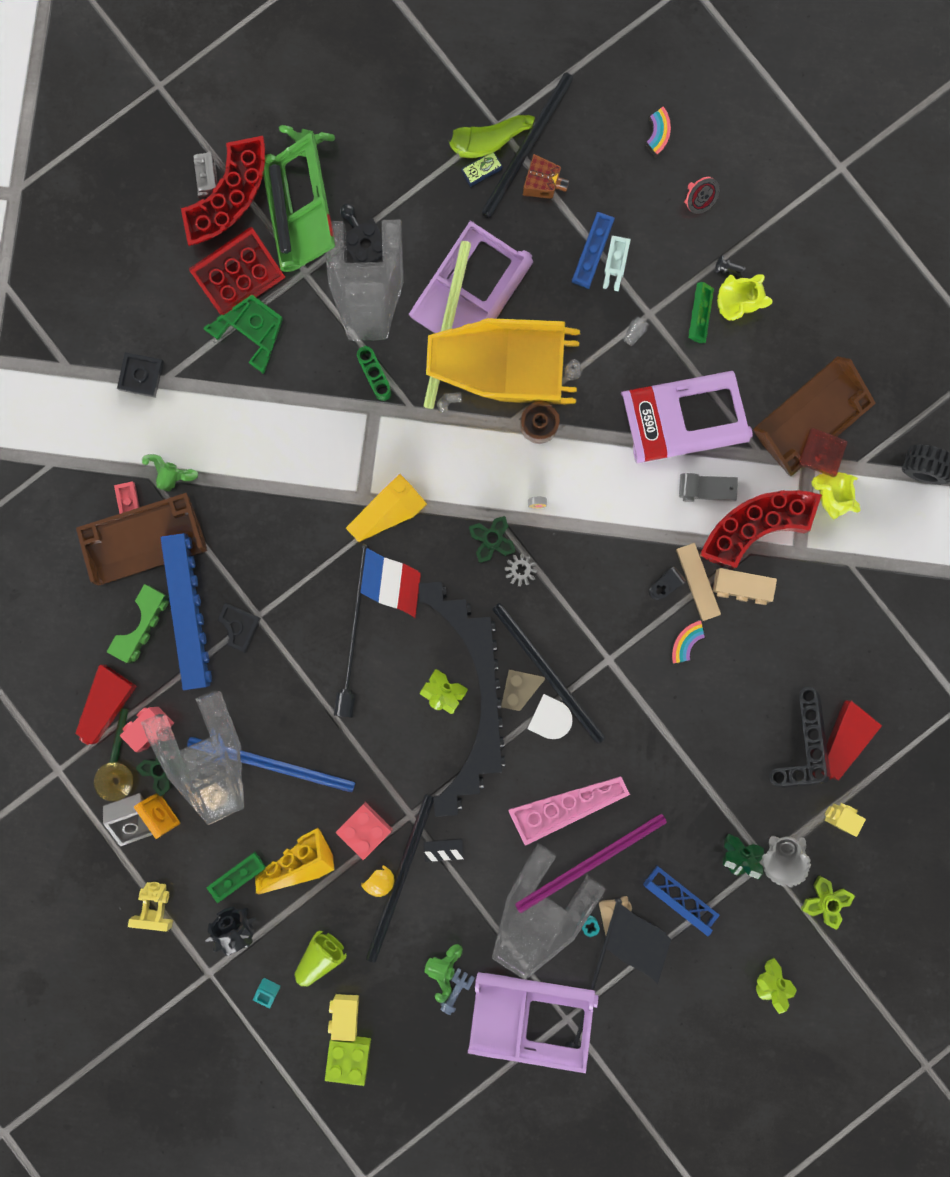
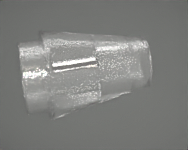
M636 316L634 320L632 319L623 341L633 346L648 330L649 324Z
M571 360L564 366L563 373L569 380H576L582 374V367L577 360Z

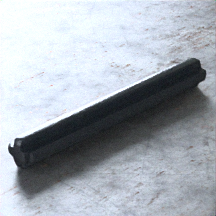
M272 164L269 167L280 252L288 254L292 249L281 168L279 165Z

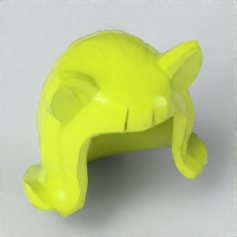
M759 274L751 279H735L733 275H729L718 291L717 303L718 308H720V314L727 320L733 321L741 318L744 313H752L759 308L770 306L772 299L766 296L762 284L765 276Z
M827 472L817 475L811 481L812 487L819 490L822 495L820 499L821 504L832 519H837L850 510L856 513L860 512V504L855 500V487L853 485L854 480H857L858 477L840 472Z

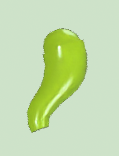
M517 115L491 126L457 128L453 130V137L449 144L453 151L462 158L483 157L499 150L520 132L531 129L535 117Z

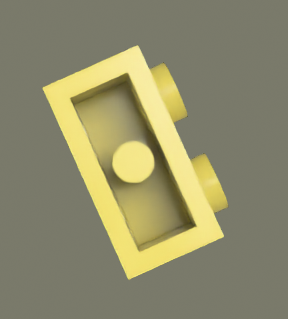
M833 803L826 810L824 821L857 837L866 819L857 815L858 810L841 803L839 806Z
M336 994L333 1001H330L329 1013H333L332 1021L329 1020L328 1033H331V1040L355 1041L357 1036L359 995Z

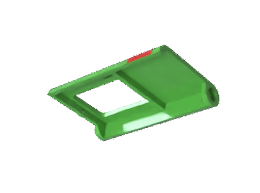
M310 132L276 157L272 154L265 155L263 178L280 270L283 272L297 270L335 247L315 134ZM303 152H306L314 199L293 213L285 165ZM272 164L279 165L281 168L292 249L288 254L280 252L269 167Z

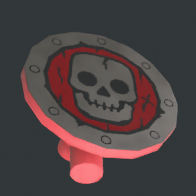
M703 177L695 183H689V192L684 203L695 214L706 212L718 199L720 192L718 182L714 178Z

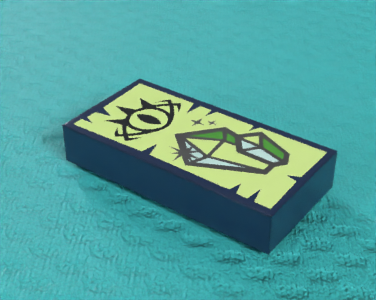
M494 152L461 168V172L471 187L502 170L503 166Z

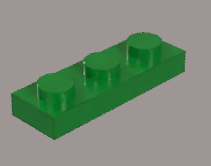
M704 282L697 283L689 329V338L699 344L706 343L714 288Z
M254 852L206 888L218 904L263 871L266 866L257 853Z

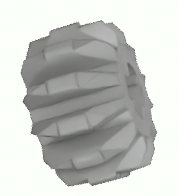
M524 554L520 555V560H518L516 555H513L515 562L507 561L512 567H505V571H511V573L506 575V578L513 576L511 584H514L517 579L519 587L522 585V580H524L526 585H529L527 577L530 580H534L535 577L530 573H537L536 569H531L536 563H528L531 560L530 556L527 557L526 561L523 560ZM519 565H522L521 568L523 566L526 568L524 575L516 573Z

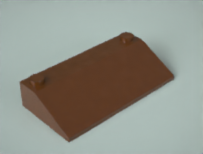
M837 356L752 430L789 476H792L809 462L807 460L810 455H812L809 458L810 460L814 457V451L817 452L820 448L824 449L823 447L827 446H824L825 442L831 443L876 403L852 360Z
M187 493L76 528L90 582L98 586L164 565L161 544L162 536L188 534V537L192 540L191 556L208 551L202 530Z

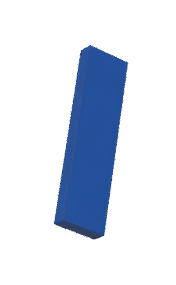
M597 212L571 283L590 288L613 225L614 217Z

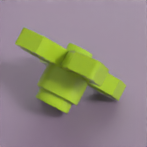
M435 669L429 679L430 683L426 682L420 691V695L430 700L429 704L432 708L436 710L444 709L453 714L459 705L458 700L463 699L468 689L459 683H448L446 675Z
M818 876L813 885L818 897L806 899L801 910L812 917L823 913L824 923L837 930L842 922V917L839 913L841 908L850 906L855 896L845 889L833 892L832 883Z
M773 958L767 961L765 965L766 972L759 975L756 991L762 1000L772 999L774 1008L781 1014L787 1011L789 1007L788 999L794 997L797 990L790 980H785L782 977L781 966Z

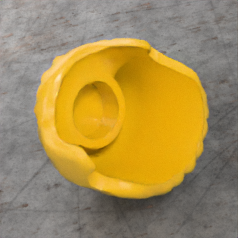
M384 865L382 866L384 870L374 871L366 882L361 883L362 888L372 896H385L394 885V875Z

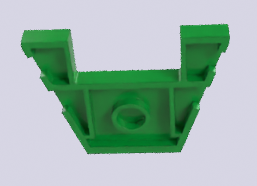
M250 295L234 306L231 311L216 318V321L206 325L203 329L219 340L230 325L260 347L249 361V364L264 374L283 318L255 296Z

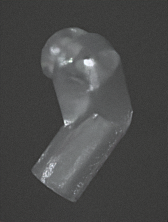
M461 392L444 394L437 402L438 412L446 413L450 403L462 402Z

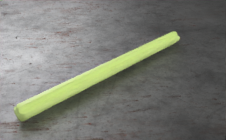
M461 241L440 332L452 329L471 248V243L468 241ZM431 376L424 401V407L427 409L434 408L440 380Z

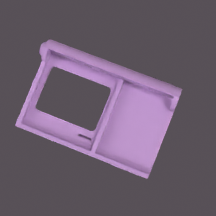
M470 221L413 306L409 315L433 333L441 331L454 275L453 270H455L461 241L471 243L468 260L479 243L485 242L511 260V264L486 301L479 300L461 288L452 329L487 318L497 319L533 263L532 255L525 250L517 252Z

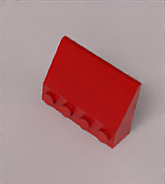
M249 227L189 268V271L220 315H225L250 295L258 297L285 278L252 227Z

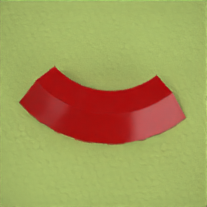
M263 136L226 143V170L223 178L220 179L212 190L213 193L205 200L202 199L193 205L181 208L188 246L202 243L224 232L250 206L259 189L264 173L265 143Z
M781 490L749 499L735 507L715 526L707 538L700 556L714 564L733 570L738 567L743 554L750 545L760 537L778 531H794L803 534L809 532L822 495L801 490Z

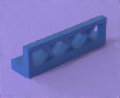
M656 866L643 885L701 932L709 936L713 931L710 927L720 915L660 867ZM658 872L665 877V885H656L652 882ZM677 886L680 888L681 897H671L669 887ZM684 899H694L696 909L688 910L685 908ZM701 911H709L713 914L707 923L700 919Z

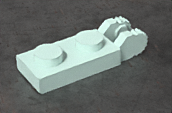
M618 236L611 237L603 288L607 289L610 281L609 277L613 275L617 276L614 290L619 291L630 239Z

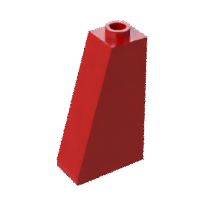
M100 665L97 669L75 733L80 736L79 740L87 745L99 742L137 687L107 665Z
M846 700L843 703L827 743L830 767L829 780L832 778L839 780L882 727L880 723L852 701Z

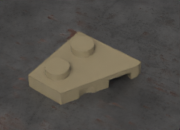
M509 670L501 707L520 711L543 683L545 677Z

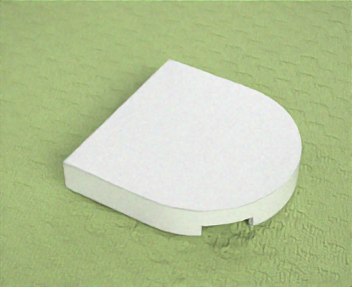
M543 694L527 729L548 739H558L566 735L570 730L572 714L565 704Z

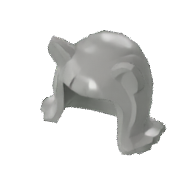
M771 836L768 842L770 848L762 857L766 876L771 878L772 882H776L777 885L783 887L786 885L793 887V885L797 886V884L804 882L805 878L808 877L811 866L810 857L805 852V838L801 837L796 840L793 837L778 838Z

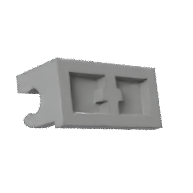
M211 152L194 155L199 198L209 197L213 193L212 190L218 184L215 158Z

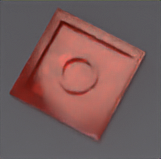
M812 428L809 431L799 465L831 477H836L848 441Z

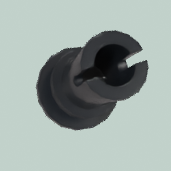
M721 255L716 262L714 273L717 274L721 271L722 274L727 273L742 278L743 274L741 273L745 272V267L731 263L729 259L724 260V256Z

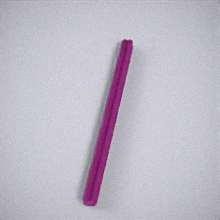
M662 814L656 816L515 904L516 909L519 913L526 911L666 824L665 817Z

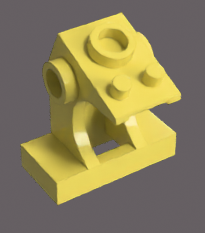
M147 882L145 887L141 888L138 900L143 901L141 916L134 915L131 917L128 927L167 932L172 928L173 923L172 919H163L165 903H168L169 891H166V884ZM150 900L158 902V910L149 909Z

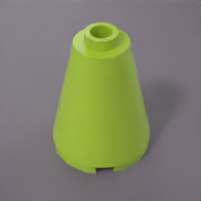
M318 931L313 935L294 974L295 980L300 986H310L345 960L347 955L342 952L344 947L333 935L329 933L327 935L321 934L323 931Z

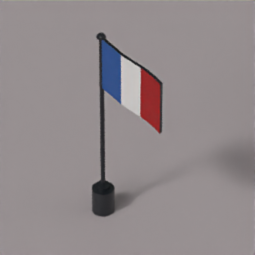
M367 544L361 546L363 552L345 689H341L340 693L336 692L333 716L353 718L356 695L352 694V690H349L361 593L378 603L402 610L413 618L416 616L421 573L406 564L375 553L368 549L369 546Z

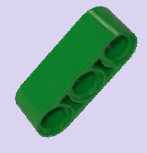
M368 346L359 348L357 351L358 361L376 398L380 401L388 400L391 397V388L373 350ZM364 354H370L369 360L361 359ZM373 370L379 371V375L377 377H371L369 376L370 372ZM380 387H386L387 392L385 394H379L378 389Z

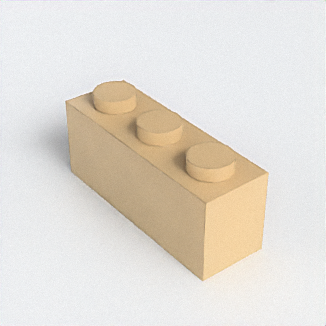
M719 568L716 569L712 591L717 593L718 597L729 598V595L736 596V600L747 602L748 599L755 600L756 604L767 605V602H773L777 579Z

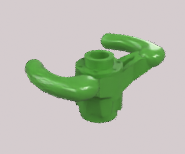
M279 126V131L287 133L295 142L313 132L302 129V132L299 133L290 126ZM320 132L315 135L316 145L324 140L334 141L335 136ZM303 152L299 156L306 157V152Z
M147 454L142 457L143 465H148L149 461L154 462L158 472L156 487L161 490L171 491L178 480L193 481L198 478L197 471L193 469H177L175 464L165 463L159 455Z
M459 944L451 946L446 953L447 956L442 960L434 957L429 958L426 963L425 973L429 975L428 977L436 979L443 991L442 994H435V999L439 1003L445 1002L452 992L449 980L454 975L455 969L453 964L461 957L463 950Z

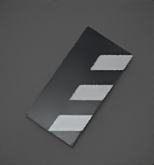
M463 840L424 841L425 862L464 859Z

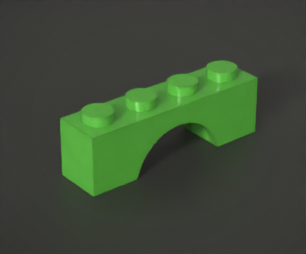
M144 584L135 600L141 610L139 626L128 635H116L107 653L125 663L135 662L140 656L141 652L139 650L141 646L145 645L150 638L149 632L151 628L157 625L161 610L164 611L169 603V596L150 585Z

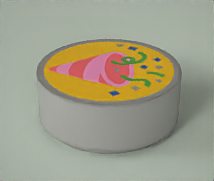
M537 496L528 499L529 508L536 509L547 506V498Z

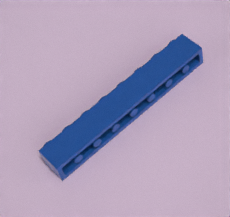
M184 533L162 536L161 544L183 690L207 687L212 682L211 671L207 669L209 655L207 651L205 652L206 635L204 632L202 633L201 628L204 621L202 613L199 614L198 606L201 605L199 594L196 593L198 580L197 576L193 573L195 560L190 552L192 540L188 537V534Z

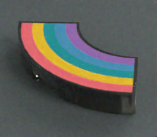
M664 105L648 117L652 133L645 142V145L655 158L659 157L665 150L671 135V120Z
M702 619L688 624L679 632L671 648V665L691 661V651L694 645L706 638Z

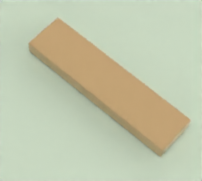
M695 543L676 549L701 620L705 621L721 615Z

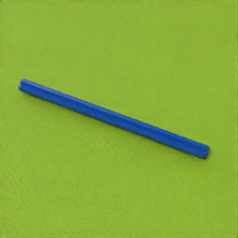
M190 737L187 743V747L347 792H353L355 782L198 738Z

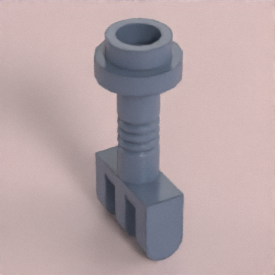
M457 968L451 979L452 982L456 983L452 990L453 992H451L446 1002L440 1004L442 1006L440 1010L448 1015L455 1012L456 1008L453 1005L462 988L469 990L475 977L471 976L468 982H465L468 975L466 972L463 973L461 979L458 978L461 973L459 968Z

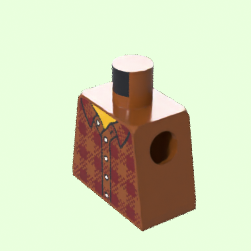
M533 154L523 188V195L552 199L556 189L567 191L569 180L559 177L560 166Z

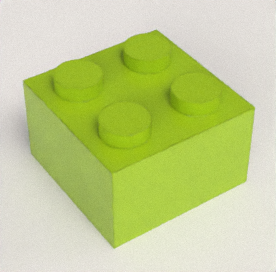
M356 1036L355 1041L330 1039L325 1081L364 1086L367 1077L371 1038Z

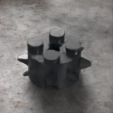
M229 907L216 914L217 918L212 924L209 923L208 925L210 937L205 940L206 942L214 941L213 952L220 950L224 955L230 956L252 944L254 928L251 923L256 918H247L248 908L239 910Z

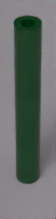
M121 708L109 762L110 766H117L122 744L120 735L124 732L122 729L126 725L129 709Z

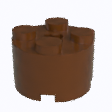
M538 401L529 405L523 411L520 422L524 438L537 444L552 440L559 427V414L547 402ZM539 419L543 423L542 426H538L537 421Z

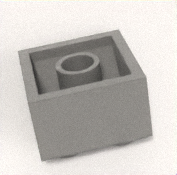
M140 793L103 806V824L120 846L153 835L134 809L136 804L144 800Z

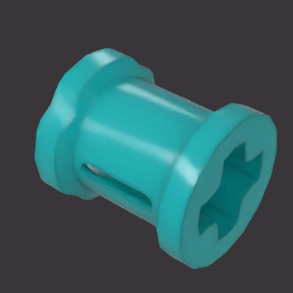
M587 915L581 920V928L586 936L593 937L599 933L600 927L595 917ZM592 922L594 928L590 927L588 930L586 924L590 925Z

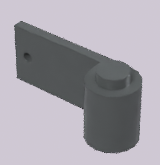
M694 473L680 474L679 498H683L684 502H694V499L737 500L738 477L699 476V474Z

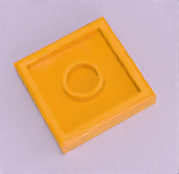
M157 793L134 806V809L155 839L180 824V821L164 798Z

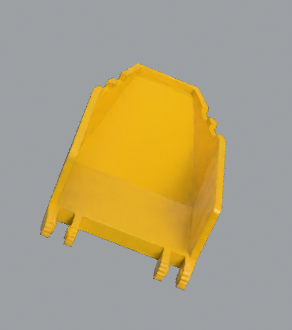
M487 318L479 322L463 325L462 327L428 335L426 375L482 397L503 402L534 403L543 401L549 404L576 403L574 398H561V391L577 392L576 387L562 386L564 346L576 347L579 346V342L574 340L564 341L565 334L572 336L580 335V330L565 327V322Z

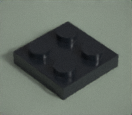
M125 352L117 389L156 398L164 361Z

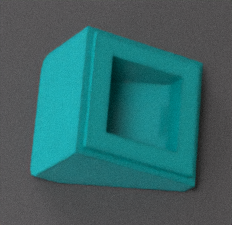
M263 978L253 1001L270 1009L280 989V985Z

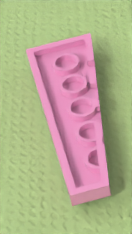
M620 776L511 808L508 811L526 846L630 794Z

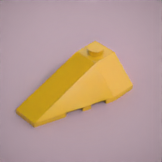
M399 474L346 529L358 542H361L383 530L413 518L427 503L412 485Z
M319 828L301 836L297 840L298 844L291 850L286 849L283 852V857L277 862H271L263 871L255 876L256 893L258 895L318 879L334 871L333 854Z

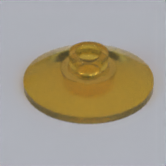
M118 762L107 763L96 772L94 787L97 794L104 800L119 801L130 793L133 787V776L125 765ZM114 778L119 780L117 785L113 783Z

